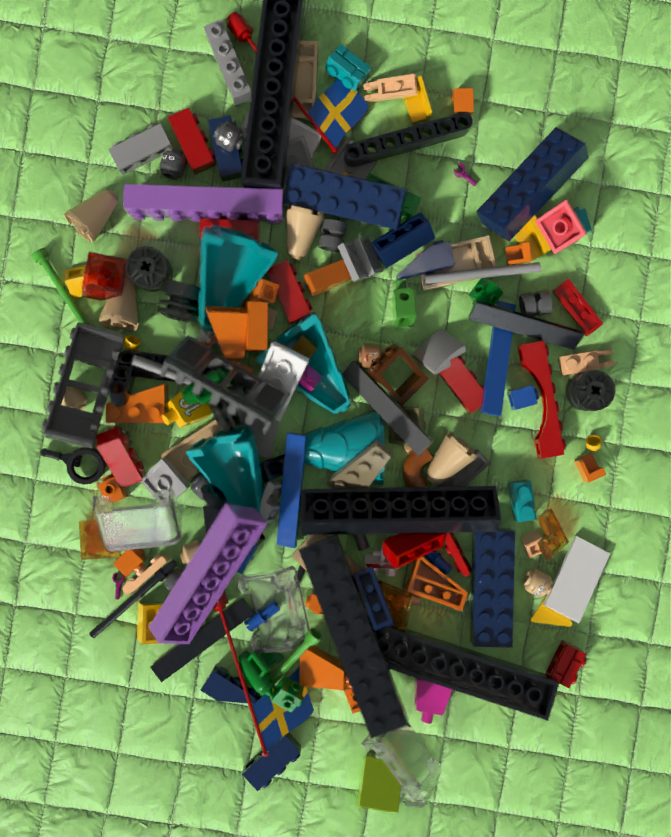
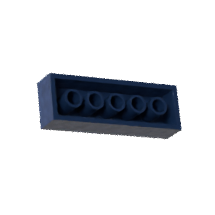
M555 127L477 210L481 223L510 242L589 158L586 143Z
M290 164L283 203L391 229L400 228L408 189L300 164Z
M499 528L498 532H473L470 642L474 647H513L515 531L511 528Z

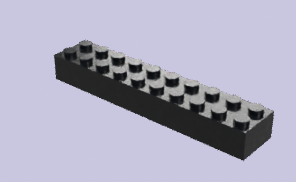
M263 0L241 175V183L244 188L283 189L305 0Z
M496 486L301 489L302 535L498 532L501 523Z
M338 534L301 547L299 549L300 555L371 739L408 726L409 718Z
M393 625L376 632L389 669L543 720H549L559 686V681L556 677L400 626Z

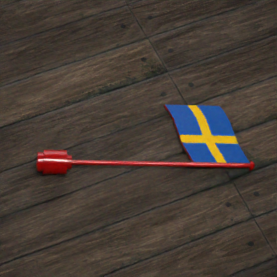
M238 12L231 13L226 19L227 28L239 43L249 42L257 52V46L251 40L253 28L242 14ZM338 78L318 97L309 112L306 111L294 95V102L332 149L331 153L333 154L338 152V145L344 136L363 118L369 107L358 91L355 92L352 89L346 88Z
M224 590L212 609H215V612H220L263 751L261 754L266 757L269 754L268 750L284 735L302 724L313 713L314 709L306 686H303L302 696H304L302 704L299 707L296 706L292 712L271 702L272 698L267 695L261 696L252 705L223 612L226 604L229 603ZM300 666L288 677L299 683Z

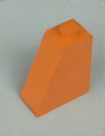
M343 259L304 275L305 283L313 298L352 280Z
M251 298L250 302L248 301L244 304V308L248 312L245 351L267 350L268 302H262L258 298Z
M206 306V313L224 357L232 361L244 358L248 320L246 309L240 307Z
M315 645L310 646L300 657L299 684L301 686L344 691L350 685L342 662Z

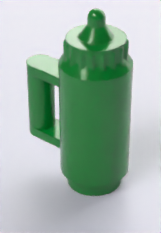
M219 368L212 370L204 376L220 385L230 371H223ZM195 382L185 386L184 390L181 391V395L188 405L196 404L197 402L204 405L210 401L213 392L204 387L200 394H194L193 387Z
M257 650L253 653L245 651L240 654L238 660L243 675L262 697L267 695L272 698L275 685L267 674L270 671V667Z

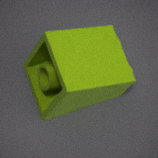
M369 753V756L364 757L355 807L398 813L404 763L399 762L400 758L388 757V760L380 759L381 755Z

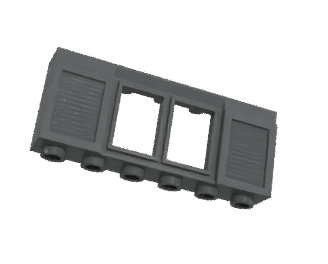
M77 322L76 328L71 330L70 339L72 341L70 346H66L64 353L66 361L65 364L61 363L59 375L61 377L59 382H55L53 393H55L54 400L49 401L47 412L50 413L48 419H44L41 430L44 431L45 438L93 449L109 395V384L118 355L121 353L124 343V334ZM77 361L104 368L105 371L100 387L69 380L74 362ZM67 386L98 394L92 413L62 405Z
M189 335L184 338L164 361L160 376L164 377L170 369L178 372L175 382L179 385L185 381L186 377L194 381L193 393L196 395L201 393L203 387L213 392L210 402L214 405L220 401L221 397L229 401L228 413L234 415L238 408L248 412L245 419L248 425H252L256 418L265 422L266 425L261 433L264 436L283 409L290 395L269 381L260 379L220 356L213 349ZM207 367L213 370L221 368L223 371H230L220 385L202 375ZM231 381L239 382L241 386L250 390L245 399L226 389Z

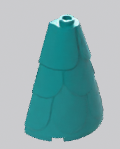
M206 226L201 237L200 289L198 291L199 323L203 329L213 331L205 310L206 306L241 307V303L275 262L278 256V252L264 242L260 245L257 240H254L255 237L237 230L221 226H211L210 229Z
M312 312L310 317L306 315L279 335L274 341L292 350L302 335H306L318 347L307 364L323 376V378L311 392L300 383H298L296 389L334 414L339 411L344 412L351 406V397L342 370L339 369L332 346L329 344L321 319L316 312ZM272 343L267 347V350L261 351L255 358L260 366H263Z
M375 410L325 428L320 427L305 433L304 435H307L305 464L321 470L327 469L336 472L374 442L378 441L385 446L383 418ZM385 466L373 480L372 485L383 486Z
M237 426L236 429L229 427L230 431L227 433L222 429L213 433L214 436L209 437L206 441L204 438L199 440L185 451L193 464L208 479V482L223 491L230 504L256 508L260 513L265 486L262 484V471L255 434L250 427Z

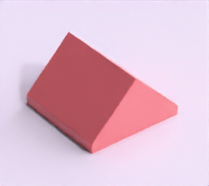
M568 199L535 221L554 254L587 235Z

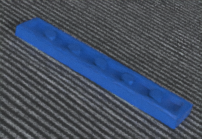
M502 301L496 303V306L513 311L516 310L515 304ZM494 326L492 327L481 413L499 417L502 414L512 332Z
M288 432L286 437L277 545L290 548L297 547L301 489L303 487L307 435Z

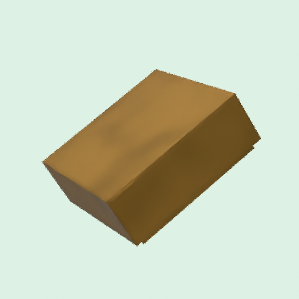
M302 335L292 348L293 351L309 359L318 349L306 335Z

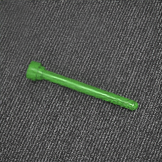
M41 248L31 255L36 263L44 267L78 322L90 325L50 264L49 254L46 249Z
M310 628L305 634V641L273 674L271 679L274 685L310 646L317 645L322 640V635L317 629Z

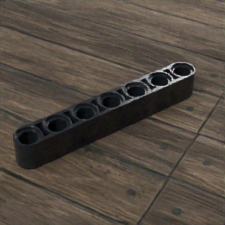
M465 112L351 143L346 148L344 162L350 167H357L463 137L472 126V117ZM459 123H463L466 127L460 126ZM441 128L447 129L448 132H443ZM422 133H428L430 137H425ZM404 138H410L412 142H407ZM386 143H392L394 147H388ZM367 148H374L376 152H370ZM349 153H356L358 157H351Z

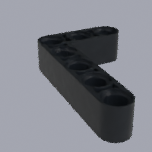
M131 350L122 351L118 355L109 384L112 404L124 406L128 403L135 377L175 382L174 379L162 377L160 374L132 365L135 355L161 365L164 364L169 355ZM207 367L202 373V375H206L213 369Z

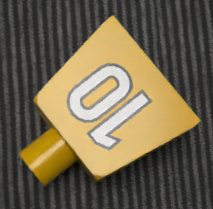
M180 392L166 404L169 412L163 414L162 419L167 425L176 422L180 428L208 418L212 411L207 403L201 405L197 402L196 404L188 405Z

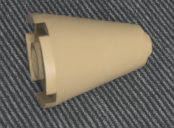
M104 189L63 214L64 218L70 225H74L75 231L88 242L93 243L116 208L118 198L111 190L106 191Z
M287 204V253L291 254L290 258L301 260L302 257H306L325 213Z
M121 276L115 280L99 317V322L101 321L100 324L113 330H119V327L125 328V331H135L138 329L136 284L128 276Z
M451 431L445 435L426 471L428 474L427 479L435 485L436 483L442 484L478 457V454H473L475 452L473 448L460 437L456 440L453 437L454 433Z

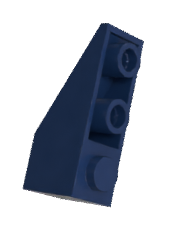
M215 666L200 690L216 701L248 703L240 678H234L229 675L228 670L223 667ZM247 686L251 702L254 704L261 695L253 687Z

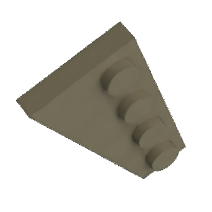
M374 442L328 477L327 484L334 489L368 488L391 458L392 451L380 442Z

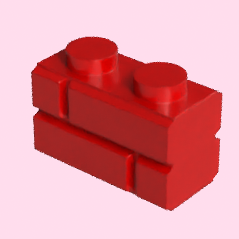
M561 640L545 674L556 677L559 684L570 688L571 684L574 685L577 681L579 668H582L586 663V653Z

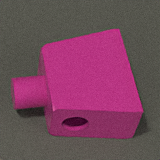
M415 678L414 703L416 710L422 712V722L431 724L434 714H444L452 689Z

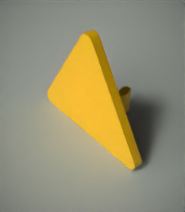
M546 597L531 617V621L535 623L572 626L571 619L543 605Z

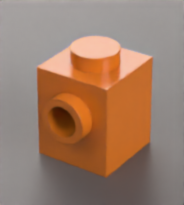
M113 474L103 477V482L97 484L106 505L128 497L125 487L121 488Z
M132 545L113 565L125 577H128L133 571L137 573L145 566L143 563L146 559L144 556L145 552L139 546L135 547Z

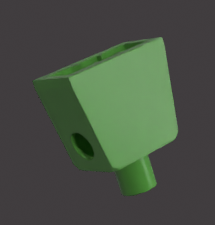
M407 280L396 281V289H394L392 296L394 328L413 327L416 319L413 288H408Z

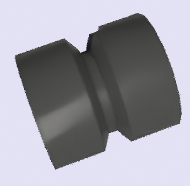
M324 219L321 227L323 235L319 238L318 248L330 252H340L338 246L344 243L342 237L346 235L347 224L338 220Z
M539 290L534 295L531 292L520 294L519 307L521 313L533 317L537 313L540 316L551 314L553 306L549 290Z

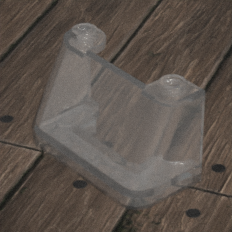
M172 488L158 490L153 495L152 505L114 508L110 497H93V510L102 542L109 551L171 546L177 544L181 539L182 510Z
M286 566L237 578L238 588L244 595L250 594L254 615L258 609L262 610L273 601H276L280 606V611L270 617L267 623L263 622L257 627L258 630L253 633L250 639L253 652L256 650L258 653L293 651L305 641V634L310 628L296 568L294 566Z
M410 724L373 739L368 735L361 743L366 751L374 750L377 753L375 757L383 759L403 787L400 791L404 794L401 800L409 807H424L430 800L442 772L440 762L433 757Z

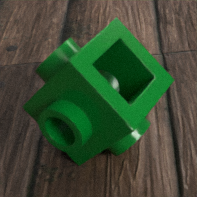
M480 278L468 296L473 300V305L476 300L495 305L503 292L495 282Z
M284 676L275 686L271 702L292 712L296 706L299 707L303 702L304 687Z

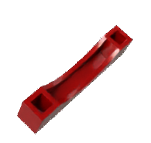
M544 341L519 345L517 348L520 365L533 377L542 397V422L534 438L537 458L543 459L565 455L566 443L561 437L563 427L557 415L559 405L554 398L556 388L554 382H551L550 376L552 375V366L550 363L548 364L547 356H549L548 346L545 345Z

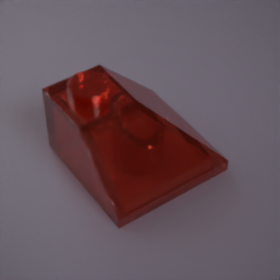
M88 252L82 283V297L103 301L122 296L127 272V259Z

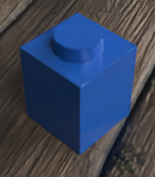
M533 385L507 392L511 410L538 404L537 399H539L537 389L533 388Z

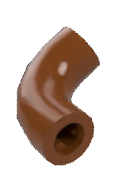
M428 449L420 456L413 450L407 455L403 464V479L406 487L428 486L421 474L423 466L433 459Z

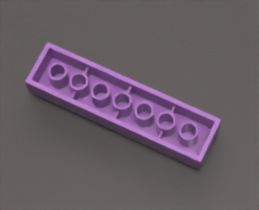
M124 184L123 208L135 220H145V217H149L156 221L172 218L173 221L191 219L193 222H200V219L258 220L259 223L260 221H268V224L272 225L284 222L283 189Z
M225 504L149 625L158 643L190 644L267 525V522L256 508Z

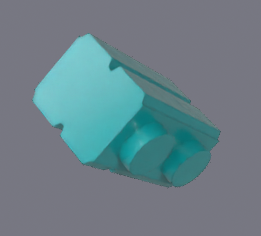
M342 44L328 57L325 66L331 76L337 77L346 88L352 89L355 92L367 80L371 71V67Z
M531 481L508 482L513 520L517 522L536 520Z

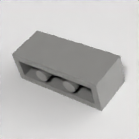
M153 124L142 133L132 134L129 137L130 139L114 143L108 150L122 175H125L163 156L165 151H172L173 147L162 125Z

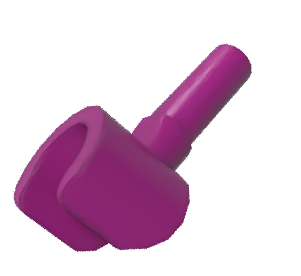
M458 163V167L463 171L457 172L454 169V175L457 178L463 177L475 186L477 182L465 172V165Z
M114 573L112 580L116 583L115 599H120L121 585L126 577L122 574L121 581H118L116 578L117 573Z

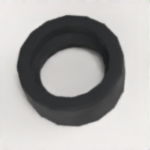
M80 448L74 451L68 458L66 464L67 473L76 483L82 485L92 484L103 474L105 468L104 458L96 449ZM81 455H91L97 461V471L90 477L80 476L74 469L75 460Z

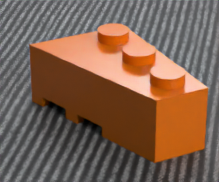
M163 384L130 395L128 403L124 406H115L112 402L106 403V423H165L162 415L168 412L166 404L169 400V385Z
M424 557L414 560L404 588L406 592L459 611L463 610L468 595L466 590L443 574Z

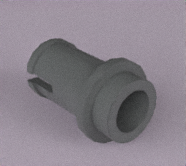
M351 534L354 536L358 551L370 547L365 534Z

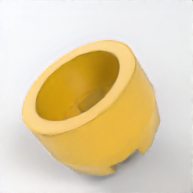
M127 335L124 340L126 350L128 348L131 351H136L141 344L140 339L133 335Z
M589 435L586 438L587 448L590 451L600 449L602 445L601 437Z

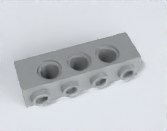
M220 19L203 26L235 107L251 101V89L222 20Z

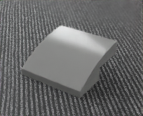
M369 237L358 238L355 241L345 242L338 246L353 282L384 272Z
M440 329L427 338L412 355L414 359L436 375L451 367L450 360L466 352V348L463 343L448 332Z
M280 481L268 482L262 497L260 514L267 523L275 522L280 512V503L277 502L282 491V482Z

